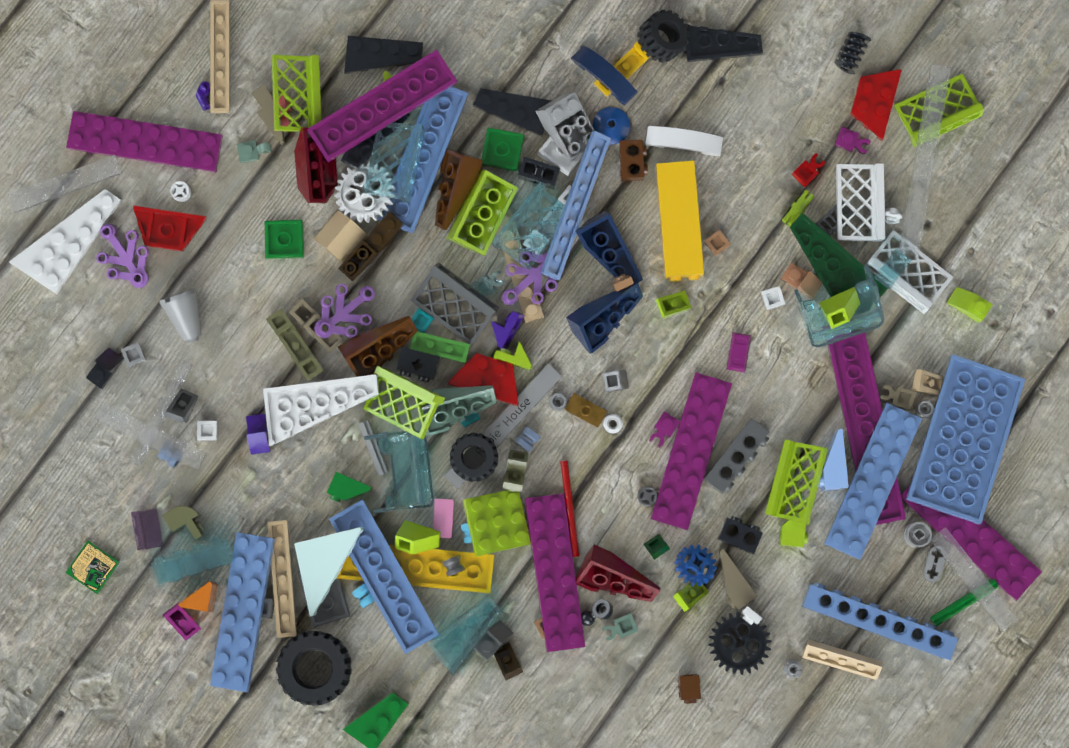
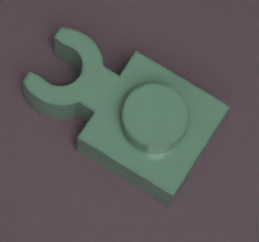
M631 613L613 620L615 626H604L602 628L603 631L610 629L612 632L611 636L607 637L606 640H612L615 634H619L620 638L638 632Z

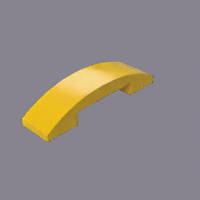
M638 41L613 66L627 80L649 59L646 56V52H642V45ZM598 80L594 82V85L606 97L611 94L610 90Z

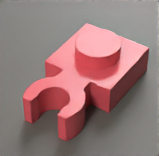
M281 96L279 98V105L285 109L290 103ZM290 106L289 109L286 111L287 113H288L289 111H292V110H291V106ZM284 115L281 116L282 126H287L290 121Z

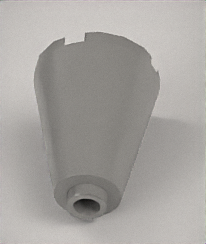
M190 289V291H184L159 300L160 305L182 340H187L188 343L199 340L198 336L202 334L196 289Z

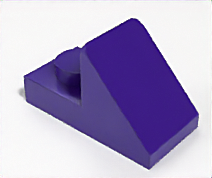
M512 311L506 317V325L498 321H491L498 347L508 349L525 316L524 314Z
M266 414L246 416L248 430L246 435L251 455L270 452Z

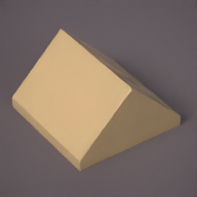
M338 210L314 240L343 263L367 236V233L352 219Z

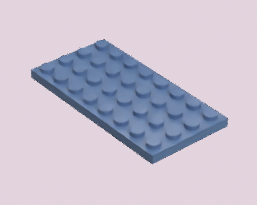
M953 354L951 355L906 500L979 525L982 523L1024 386V378Z

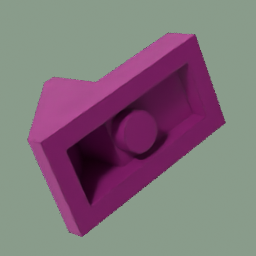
M179 603L166 611L163 616L186 641L201 630V628L188 613L187 609L180 608Z

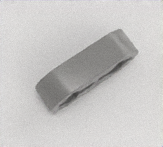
M933 546L928 550L923 568V577L929 582L938 581L941 577L946 559V551L943 547ZM938 549L942 556L938 557L936 563H934L935 556L932 555V552ZM935 565L934 572L937 573V576H933L931 579L927 571L931 570L932 566Z

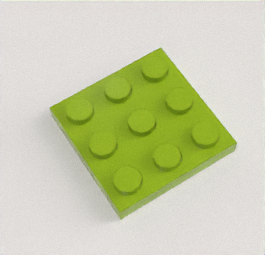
M506 490L463 500L475 557L531 545L519 491Z

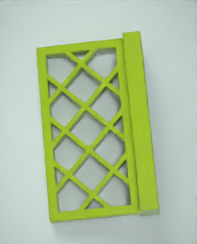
M272 55L274 131L300 132L303 127L296 120L301 115L307 120L308 128L320 122L319 55ZM277 60H283L288 65L283 72L277 67ZM297 61H304L305 69L301 73L294 66ZM290 68L298 75L293 82L285 75ZM281 77L289 84L284 91L278 86V80ZM299 78L305 82V89L303 91L294 84ZM290 87L299 94L294 100L285 93ZM281 96L290 103L285 109L279 105V98ZM300 96L306 101V107L303 110L295 103ZM291 105L299 112L294 119L286 112ZM282 115L290 121L287 126H280L279 118Z
M963 74L894 105L914 148L981 117L984 112L982 104L977 101ZM961 81L964 86L963 91L951 89L953 83ZM936 91H947L945 100L934 97ZM950 93L960 95L958 104L947 101ZM923 97L930 99L928 108L917 105L919 99ZM962 97L971 99L973 105L968 107L960 105ZM932 101L943 103L941 112L930 109ZM906 105L913 107L911 116L904 114L900 108ZM945 105L956 107L955 113L951 115L943 113ZM916 108L926 111L924 120L913 117ZM928 113L939 115L938 121L934 123L926 121ZM911 121L922 123L921 129L913 132L910 127Z
M377 366L374 373L378 374V385L380 386L382 380L385 381L387 390L380 392L379 388V395L366 400L363 409L420 439H424L439 404L443 405L445 397L387 368ZM399 388L402 397L395 399L393 391ZM389 394L391 402L384 405L382 396ZM414 396L416 404L409 407L407 398ZM378 399L380 407L376 409L370 408L373 400ZM403 401L405 409L398 412L396 403ZM428 403L431 407L428 413L424 414L422 405ZM392 406L394 414L388 417L385 409ZM417 408L420 417L412 419L411 410ZM406 413L408 422L401 424L399 416ZM421 420L422 428L420 432H417L414 423Z
M785 439L765 514L780 519L809 524L828 452L827 448ZM801 448H804L806 454L799 458ZM817 451H821L819 459L814 461L812 455ZM809 459L811 465L804 469L802 463ZM799 467L801 473L794 477L795 470ZM814 470V478L809 480L807 474ZM804 478L806 484L799 488L797 482ZM794 485L796 492L790 496L791 486ZM806 489H809V496L806 499H804L802 493ZM799 496L801 503L795 507L792 500ZM789 504L791 511L784 515L786 505ZM804 507V516L800 518L797 511Z

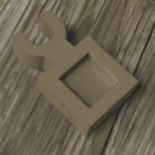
M883 386L882 389L887 390L889 394L888 396L880 395L879 398L881 400L891 399L893 400V406L908 411L911 410L916 395L915 391L899 386L896 388V391H893L890 386Z

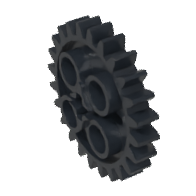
M736 612V617L729 613L728 620L722 616L723 623L715 622L718 628H711L715 635L709 636L713 643H709L708 646L714 647L710 654H716L713 661L720 660L719 667L726 665V672L732 668V674H735L738 669L740 674L743 675L744 669H746L750 674L751 667L758 670L757 663L764 665L762 657H769L765 654V651L771 650V648L766 646V644L772 642L771 640H766L770 632L764 633L763 630L767 626L763 625L760 627L761 621L758 624L753 622L750 625L740 616L739 612ZM740 624H745L748 628L745 635H740L737 631ZM730 628L734 630L738 639H744L743 646L748 651L750 658L746 657L741 647L735 646L737 641L729 631ZM724 635L731 637V644L728 646H724L721 642V638ZM752 640L758 643V649L754 652L748 648V644ZM735 651H739L742 654L740 662H734L732 659V654Z

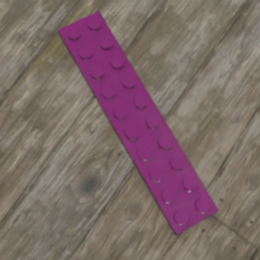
M865 331L826 339L855 472L882 413ZM897 477L876 525L906 519Z

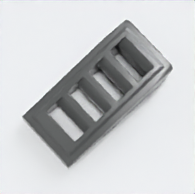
M837 204L815 223L829 236L837 230V219L832 215L833 212L837 215ZM846 205L842 208L847 214L845 217L848 219L853 212ZM828 217L836 224L835 226L827 220ZM823 222L831 229L830 231L822 225Z

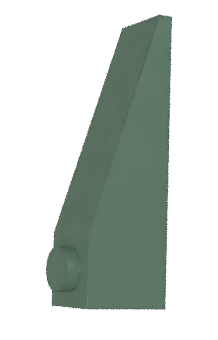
M493 386L432 389L431 391L445 397L443 405H438L426 436L445 432L451 429L450 426L459 421L461 423L465 421V417L472 413H479L497 403ZM430 404L422 405L424 414L428 413L431 407Z

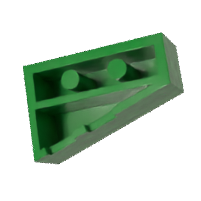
M393 692L342 730L367 748H378L405 711L409 702Z

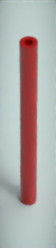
M560 461L572 556L578 557L580 555L568 461Z

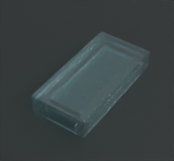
M896 248L874 278L890 289L911 262V259Z

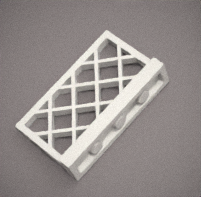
M837 164V241L882 242L885 240L884 164ZM841 169H848L853 176L846 181L841 176ZM862 169H870V178L866 182L858 175ZM854 177L863 184L857 191L849 184ZM845 186L854 193L848 200L842 196L841 190ZM864 186L870 191V197L867 200L858 193ZM855 195L863 202L857 210L849 203ZM845 205L854 212L848 219L842 214V208ZM864 205L870 210V216L867 219L858 212ZM855 214L863 221L858 228L849 221ZM846 223L854 231L850 236H842V227ZM866 224L871 229V236H864L859 229Z
M894 230L865 265L877 278L923 314L930 309L935 300L953 279L952 275ZM892 237L899 241L900 248L891 249L890 240ZM901 251L902 261H892L891 252ZM904 251H912L915 255V260H906ZM888 252L889 262H882L877 258L879 253ZM926 262L930 267V272H921L919 263ZM916 263L917 273H908L906 264ZM903 264L904 274L894 272L893 265ZM941 274L947 280L943 284H936L935 275ZM931 275L932 285H923L921 276ZM918 276L919 286H912L909 283L908 277ZM933 288L934 296L931 300L924 295V289Z

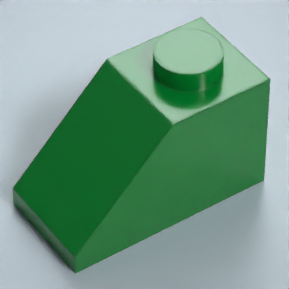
M335 472L327 493L330 494V499L340 503L341 500L348 501L371 492L372 487Z

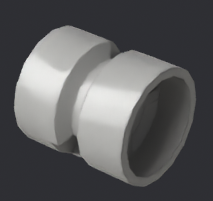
M922 522L911 523L903 531V540L908 546L913 548L924 547L932 538L930 527Z

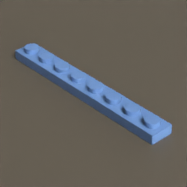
M597 131L591 132L540 272L555 280H560L576 236L575 231L581 223L611 138Z

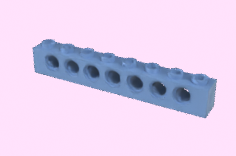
M816 582L814 585L810 584L808 586L801 607L951 661L958 638L953 637V632L944 629L942 632L935 630L936 626L928 623H924V626L920 625L915 618L906 616V619L901 618L896 611L890 609L887 612L880 610L881 606L871 602L869 605L863 604L862 599L851 596V599L843 596L844 592L835 589L830 592L825 590V585ZM823 595H827L830 598V603L827 606H823L820 602V598ZM842 601L848 604V610L845 613L839 610V604ZM860 608L866 611V617L862 620L857 616V611ZM878 615H882L885 619L882 626H878L875 622ZM896 622H901L903 625V630L900 633L894 630ZM916 628L921 631V637L917 640L912 636V632ZM937 635L940 639L937 646L931 644V637Z

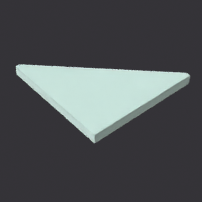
M363 527L294 543L310 616L317 614L320 604L326 598L330 590L329 588L340 573L347 556L353 550L360 533L363 532Z

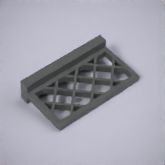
M437 263L432 267L430 273L411 299L413 303L471 346L499 310L497 305L441 263ZM433 276L439 280L440 288L431 289L430 280ZM441 290L443 301L433 302L432 291ZM444 290H453L455 299L446 300ZM428 292L430 303H422L417 298L421 293ZM466 300L469 302L471 310L461 312L460 301ZM456 302L458 312L448 313L447 303ZM443 304L445 314L438 315L435 312L434 305ZM476 312H482L487 316L484 322L476 323ZM471 313L473 324L464 325L462 314ZM458 315L460 325L453 326L450 324L449 316ZM474 326L475 335L470 339L465 335L464 328Z

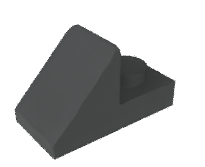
M180 389L166 410L165 417L182 424L183 422L187 423L198 395Z
M499 620L487 630V633L477 642L473 649L488 661L514 633Z

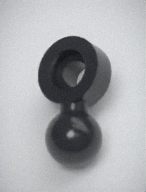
M604 599L596 601L592 612H582V624L584 626H591L595 622V618L601 620L610 618L613 613L612 604Z

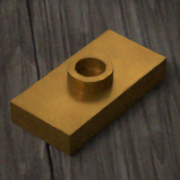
M573 393L564 409L599 428L607 413L605 409Z

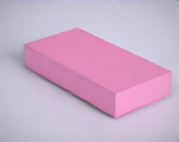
M435 499L433 529L441 532L440 538H452L454 500Z

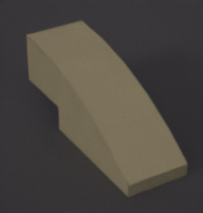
M263 84L252 92V95L262 107L257 113L280 144L283 145L285 144L284 131H274L273 98ZM281 117L279 118L280 126H282Z
M301 297L287 310L330 353L344 340L339 334H332L328 338L317 336L314 327L316 322L321 320V316ZM322 325V330L326 332L327 326Z

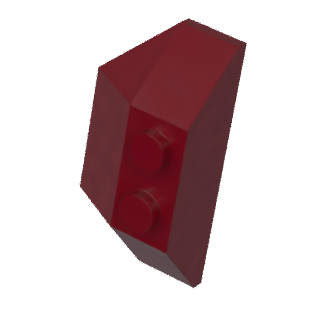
M303 127L300 130L294 150L297 188L307 203L325 204L336 190L335 187L338 186L336 158L327 162L309 134L308 127Z

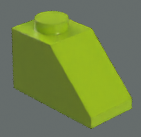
M959 287L955 288L947 301V304L977 323L984 320L993 305L979 295Z

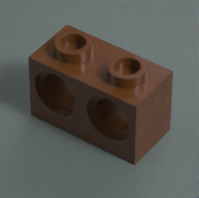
M643 140L620 141L621 182L644 181V175H648V166L644 164L643 158L647 156L646 145H643ZM635 147L638 150V154L630 155L628 149ZM631 166H637L639 168V173L632 174L630 173L629 168Z
M677 675L679 699L684 700L685 704L697 703V699H701L699 675Z

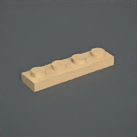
M809 639L802 658L875 680L878 679L883 667V661Z

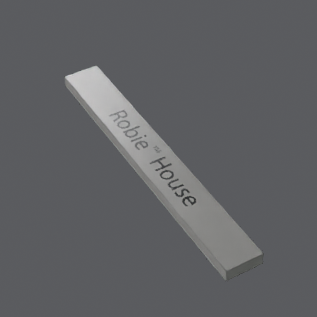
M547 364L518 395L519 406L510 404L483 435L489 437L497 448L562 376L552 366ZM471 446L463 455L464 464L471 469L479 468L486 459L485 452L478 446ZM453 468L444 475L457 489L467 481L459 477Z

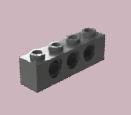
M751 418L704 478V481L719 493L723 494L724 491L728 493L734 486L733 479L736 476L740 478L746 470L744 467L746 462H752L758 454L755 451L759 445L763 447L769 440V437H767L769 431ZM746 437L754 439L755 444L753 447L745 445L744 440ZM735 452L742 454V462L737 463L733 460ZM727 467L731 470L729 478L721 475L722 468Z

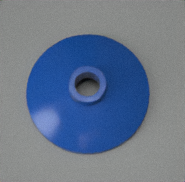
M607 107L596 114L593 120V128L595 131L611 138L609 145H614L625 140L628 136L630 120L621 109ZM610 121H613L615 123V126L609 127L608 123Z

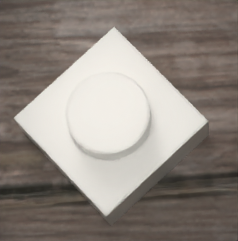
M780 286L761 292L766 310L785 305Z
M197 421V440H218V421Z
M745 606L741 611L744 615L742 618L750 625L753 622L758 624L762 620V617L748 606Z

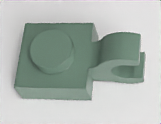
M256 140L237 144L240 163L260 160L259 154L272 152L269 142L257 145Z

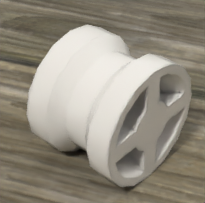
M177 181L171 186L170 192L176 201L186 202L190 199L191 189L185 182Z

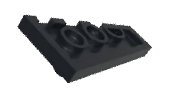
M687 24L689 27L687 31L690 32L688 37L690 41L686 47L687 62L763 55L762 39L759 34L731 32L724 29L717 30Z
M348 36L344 74L369 71L370 69L377 68L383 69L396 65L414 64L422 59L423 42Z
M480 88L473 107L542 137L545 129L535 111L552 100Z
M407 113L346 151L341 161L358 170L411 114Z

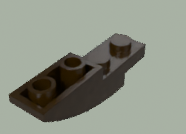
M389 211L338 269L351 281H354L390 244L394 236L405 224Z

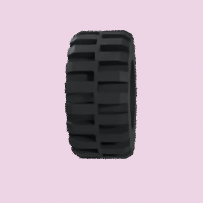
M308 631L300 633L287 641L288 643L282 647L281 653L277 658L276 674H278L277 680L279 685L281 684L283 692L291 697L290 699L303 705L318 706L331 702L343 693L349 684L350 675L352 674V661L348 654L349 651L338 638L322 631ZM320 650L327 654L332 662V674L328 681L321 686H308L297 676V661L306 651Z

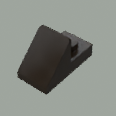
M510 642L502 645L494 656L505 680H508L523 673V670Z

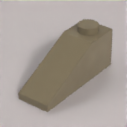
M722 549L719 551L725 592L728 597L726 601L732 609L740 610L758 596L726 551Z

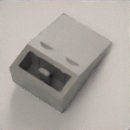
M575 92L564 93L535 111L544 129L569 161L585 151L591 132L595 130Z

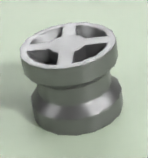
M643 487L639 491L637 498L641 505L651 506L657 500V493L651 487Z
M460 555L442 562L443 566L447 569V577L465 570V567L461 565Z

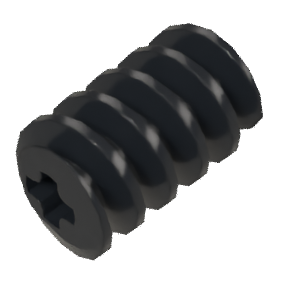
M848 32V38L844 41L845 45L841 47L842 52L838 54L839 59H836L834 63L842 71L854 75L855 72L852 68L858 69L859 67L855 61L861 62L862 60L858 54H865L861 48H868V45L864 42H870L871 38L862 33Z

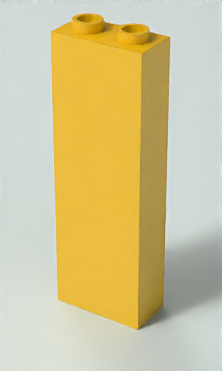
M694 161L657 163L655 168L665 279H669L670 282L681 281V278L699 280L704 275L695 163Z

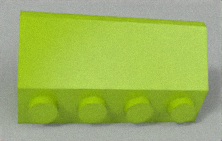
M481 170L478 179L464 200L446 239L485 256L518 187L487 170Z

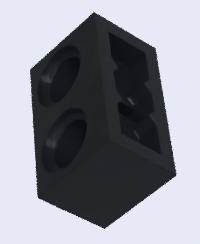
M732 516L731 519L728 517L725 519L717 540L753 555L763 533L759 531L760 527L753 524L746 526L742 524L741 519ZM729 525H734L737 528L735 536H730L727 533ZM747 533H752L755 537L752 544L745 541Z

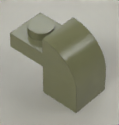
M510 449L503 489L522 492L529 453Z
M178 506L162 515L172 532L187 526L195 540L204 537L202 533L205 531L199 521H195L201 515L195 509Z

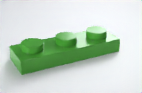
M421 332L415 333L410 345V349L465 364L470 344Z

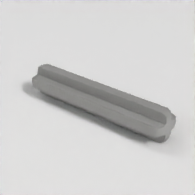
M370 421L361 422L359 427L377 474L379 476L384 475L389 470Z

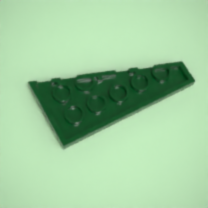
M801 213L789 228L829 296L833 297L853 287L857 291L860 305L851 320L846 323L849 330L852 331L889 287L805 214Z

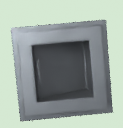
M626 370L603 373L606 392L629 389Z

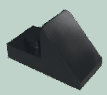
M108 348L95 359L96 364L86 376V379L100 389H103L122 364L124 358L111 348Z

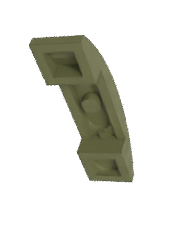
M282 308L266 318L307 381L324 371Z

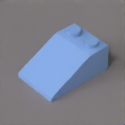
M843 429L834 432L829 444L818 486L821 487V491L841 490L849 487Z

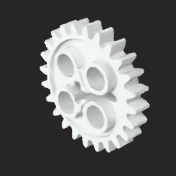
M368 162L367 166L363 164L358 170L347 168L348 174L342 173L341 175L344 179L337 180L340 186L335 187L339 192L334 195L339 199L336 201V204L340 206L339 210L342 213L344 212V215L350 217L353 221L357 218L360 223H362L363 218L369 223L370 217L376 221V215L378 214L383 217L382 211H389L386 207L387 204L393 205L390 198L396 197L392 193L396 188L392 185L395 182L390 178V173L386 172L384 167L380 168L377 163L373 166L371 162ZM364 178L363 182L358 184L359 179ZM381 184L379 189L374 190L376 185ZM369 191L370 194L375 195V196H378L379 199H376V198H374L373 196H371V195H369L368 193H365V192ZM356 194L355 199L350 201V197ZM369 201H373L371 206L366 207Z

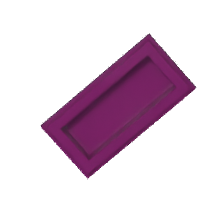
M732 332L726 370L745 373L752 335Z

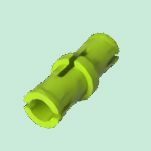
M804 190L796 203H792V208L782 218L785 224L788 223L787 225L790 226L801 213L804 214V209L815 198L812 193L809 195V191Z

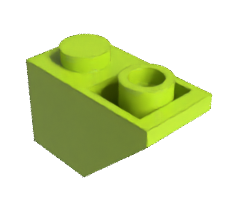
M855 287L821 301L819 304L824 318L830 328L834 329L851 320L860 305V300Z
M804 508L798 512L800 518L804 516ZM791 520L786 521L780 528L779 545L803 548L804 544L808 543V533L805 531L806 525L809 524Z
M405 520L396 534L395 548L410 554L438 548L440 546L441 532Z

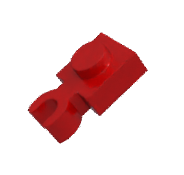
M817 153L810 158L809 162L805 160L791 174L804 187L819 174L816 169H820L825 164L824 160L820 164L815 162V158L818 156Z

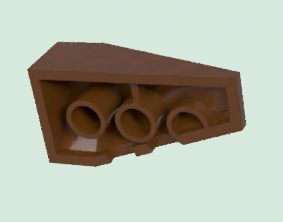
M446 149L440 173H443V182L439 184L438 189L441 190V200L437 202L435 226L443 230L448 229L478 179L482 169V159L452 149Z
M406 316L354 336L338 346V349L356 377L375 375L376 367H382L387 360L390 361L394 357L393 354L399 347H403L415 335L418 329L410 316Z

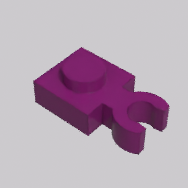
M842 127L834 146L849 152H853L854 148H856L859 153L866 154L867 150L862 149L861 145H870L871 141L868 139L860 140L858 139L859 133Z
M664 411L654 426L658 432L652 434L649 441L652 442L655 437H658L660 439L658 447L660 448L664 443V436L670 438L680 421Z

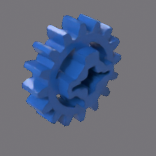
M690 544L688 549L684 547L677 554L676 557L678 559L675 560L674 564L678 565L675 571H680L678 578L684 577L685 584L690 581L691 586L697 583L700 587L703 582L707 584L714 577L715 574L713 572L716 571L717 567L713 566L716 563V559H711L713 553L707 554V548L705 547L701 550L699 544L696 548L692 544ZM688 556L686 563H684L685 557ZM707 568L706 574L703 575L704 569Z

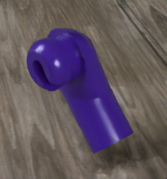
M207 81L201 82L196 92V98L203 111L210 109V103L207 99L210 93V83Z

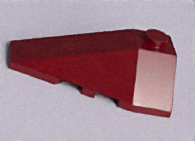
M595 544L586 554L576 577V584L590 591H609L610 595L615 596L616 593L627 595L628 598L652 602L661 591L658 585L614 553Z

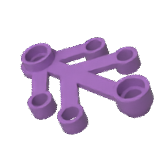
M113 224L103 225L100 230L101 236L110 241L120 257L100 252L97 254V261L101 264L123 265L130 271V273L120 272L117 268H110L107 271V277L109 279L130 280L131 284L136 288L146 286L149 276L145 271L147 256L150 253L149 248L139 246L136 250L139 256L137 267L133 262L139 233L134 230L126 233V239L128 240L126 252L116 237L118 233L116 226ZM107 228H109L110 233L108 235H106L105 230ZM131 233L135 234L133 240L130 238ZM143 248L145 249L144 255L141 254V249ZM102 255H105L104 261L101 260ZM113 270L116 272L114 277L111 276ZM137 275L141 277L139 282L136 280Z
M528 251L521 253L519 259L524 264L529 262L542 263L537 268L518 267L513 263L506 267V273L509 276H514L515 274L528 275L514 289H507L502 294V301L506 305H513L518 300V295L533 281L534 288L531 300L534 304H540L543 301L544 296L541 293L542 273L540 272L548 251L544 255L538 256ZM524 254L528 255L529 260H524L522 256ZM509 267H513L515 272L511 273ZM548 277L545 289L548 292H553L557 288V282L555 279ZM548 283H553L554 289H550ZM508 293H512L514 295V299H509L507 296ZM539 295L540 301H536L534 296Z
M345 284L337 285L335 288V315L330 319L329 308L333 304V298L326 295L321 299V320L317 321L314 327L317 336L321 338H328L332 334L346 335L349 338L356 336L357 328L351 325L344 328L334 325L339 321L360 323L362 326L369 325L372 321L369 314L360 316L349 313L362 302L372 300L375 296L374 289L370 286L362 287L358 292V296L344 307V296L348 288ZM339 287L344 288V293L339 292ZM365 290L370 291L369 297L365 295ZM325 298H328L330 300L329 305H326L324 303ZM363 317H367V318H368V322H367V323H364V322H363V320H362ZM322 325L327 326L326 332L322 330ZM349 328L353 329V335L348 333Z

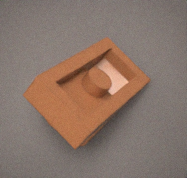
M792 262L781 277V280L811 299H814L822 286L820 279L811 271L806 272Z

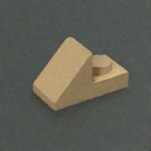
M916 369L912 391L939 395L944 377L925 370Z

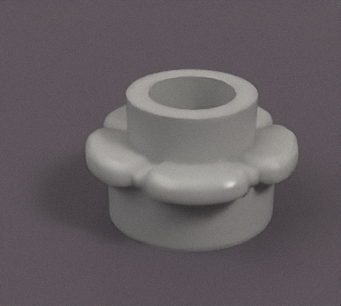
M556 392L549 398L550 407L553 410H564L566 408L565 405L568 403L567 397L561 392Z
M924 400L916 404V414L924 419L931 417L934 411L931 401Z
M791 659L784 665L783 670L788 678L794 679L801 676V669L803 667L799 661L796 662L794 659Z

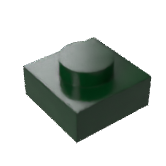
M660 534L643 544L654 560L670 550Z

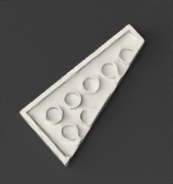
M104 189L9 261V263L55 294H58L100 233L101 227L107 223L122 200Z
M375 374L263 389L269 446L277 444L379 395L378 376Z

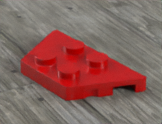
M900 69L860 77L850 115L859 120L867 130L873 132L881 141L884 139L902 71Z
M133 205L138 227L146 247L183 252L207 218L201 215Z
M476 353L448 382V385L456 388L493 386L496 400L519 406L514 366L511 363Z

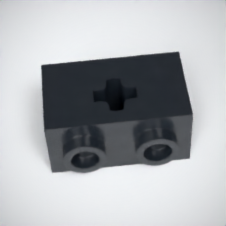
M523 157L518 172V179L554 190L560 174V168Z
M402 347L396 369L400 371L402 376L411 378V375L419 376L418 380L429 383L430 380H435L440 357ZM420 361L423 367L416 370L413 363L417 364Z

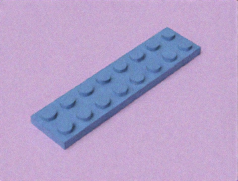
M449 87L425 102L422 106L393 179L395 183L392 185L396 190L392 191V193L396 197L390 198L393 205L387 204L386 206L389 211L405 224L401 230L412 234L415 232L446 149L449 146L469 93ZM383 210V217L379 215L378 221H381L389 211Z
M889 403L885 404L824 542L825 545L858 560L861 559L922 418Z
M364 500L329 518L337 533L363 527L364 530L356 540L350 557L403 652L407 654L438 636V631Z
M236 532L210 686L249 692L275 538Z

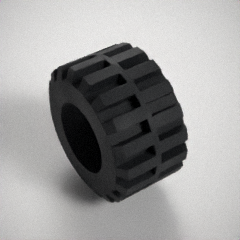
M660 10L642 23L637 35L640 38L638 43L642 45L641 50L646 52L648 58L651 56L653 61L669 62L686 49L690 41L688 38L690 32L687 31L688 25L684 24L685 20L678 17L679 14H672L671 10ZM658 30L663 31L667 35L669 42L661 38Z
M466 433L452 445L450 464L454 472L464 480L480 482L487 479L494 473L498 465L499 458L495 444L489 437L481 433ZM478 446L485 452L486 459L481 467L471 469L464 464L463 453L468 447Z

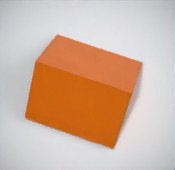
M209 581L178 605L180 608L213 612L218 584L215 581Z

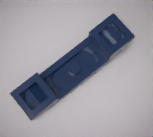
M583 46L571 57V60L583 71L587 70L624 106L638 93L615 67L590 48Z

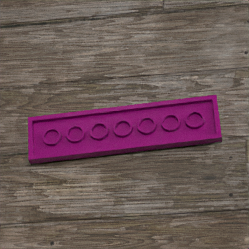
M436 49L307 130L327 162H330L457 83V80Z
M73 111L66 148L216 173L223 135Z
M695 372L652 512V520L688 530L732 383Z
M910 485L901 494L904 503L992 580L995 579L999 587L1015 601L1021 597L1042 573L1041 570L984 520L979 525L908 501L906 498Z
M564 493L526 498V512L546 653L585 647Z

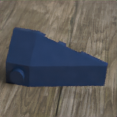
M606 210L588 219L575 231L584 249L614 277L625 274V276H631L633 282L639 283L643 280L610 213Z
M634 281V284L619 291H613L579 307L566 317L571 331L588 353L592 354L608 341V335L611 331L621 325L619 322L624 315L629 314L642 299L643 295L639 284Z

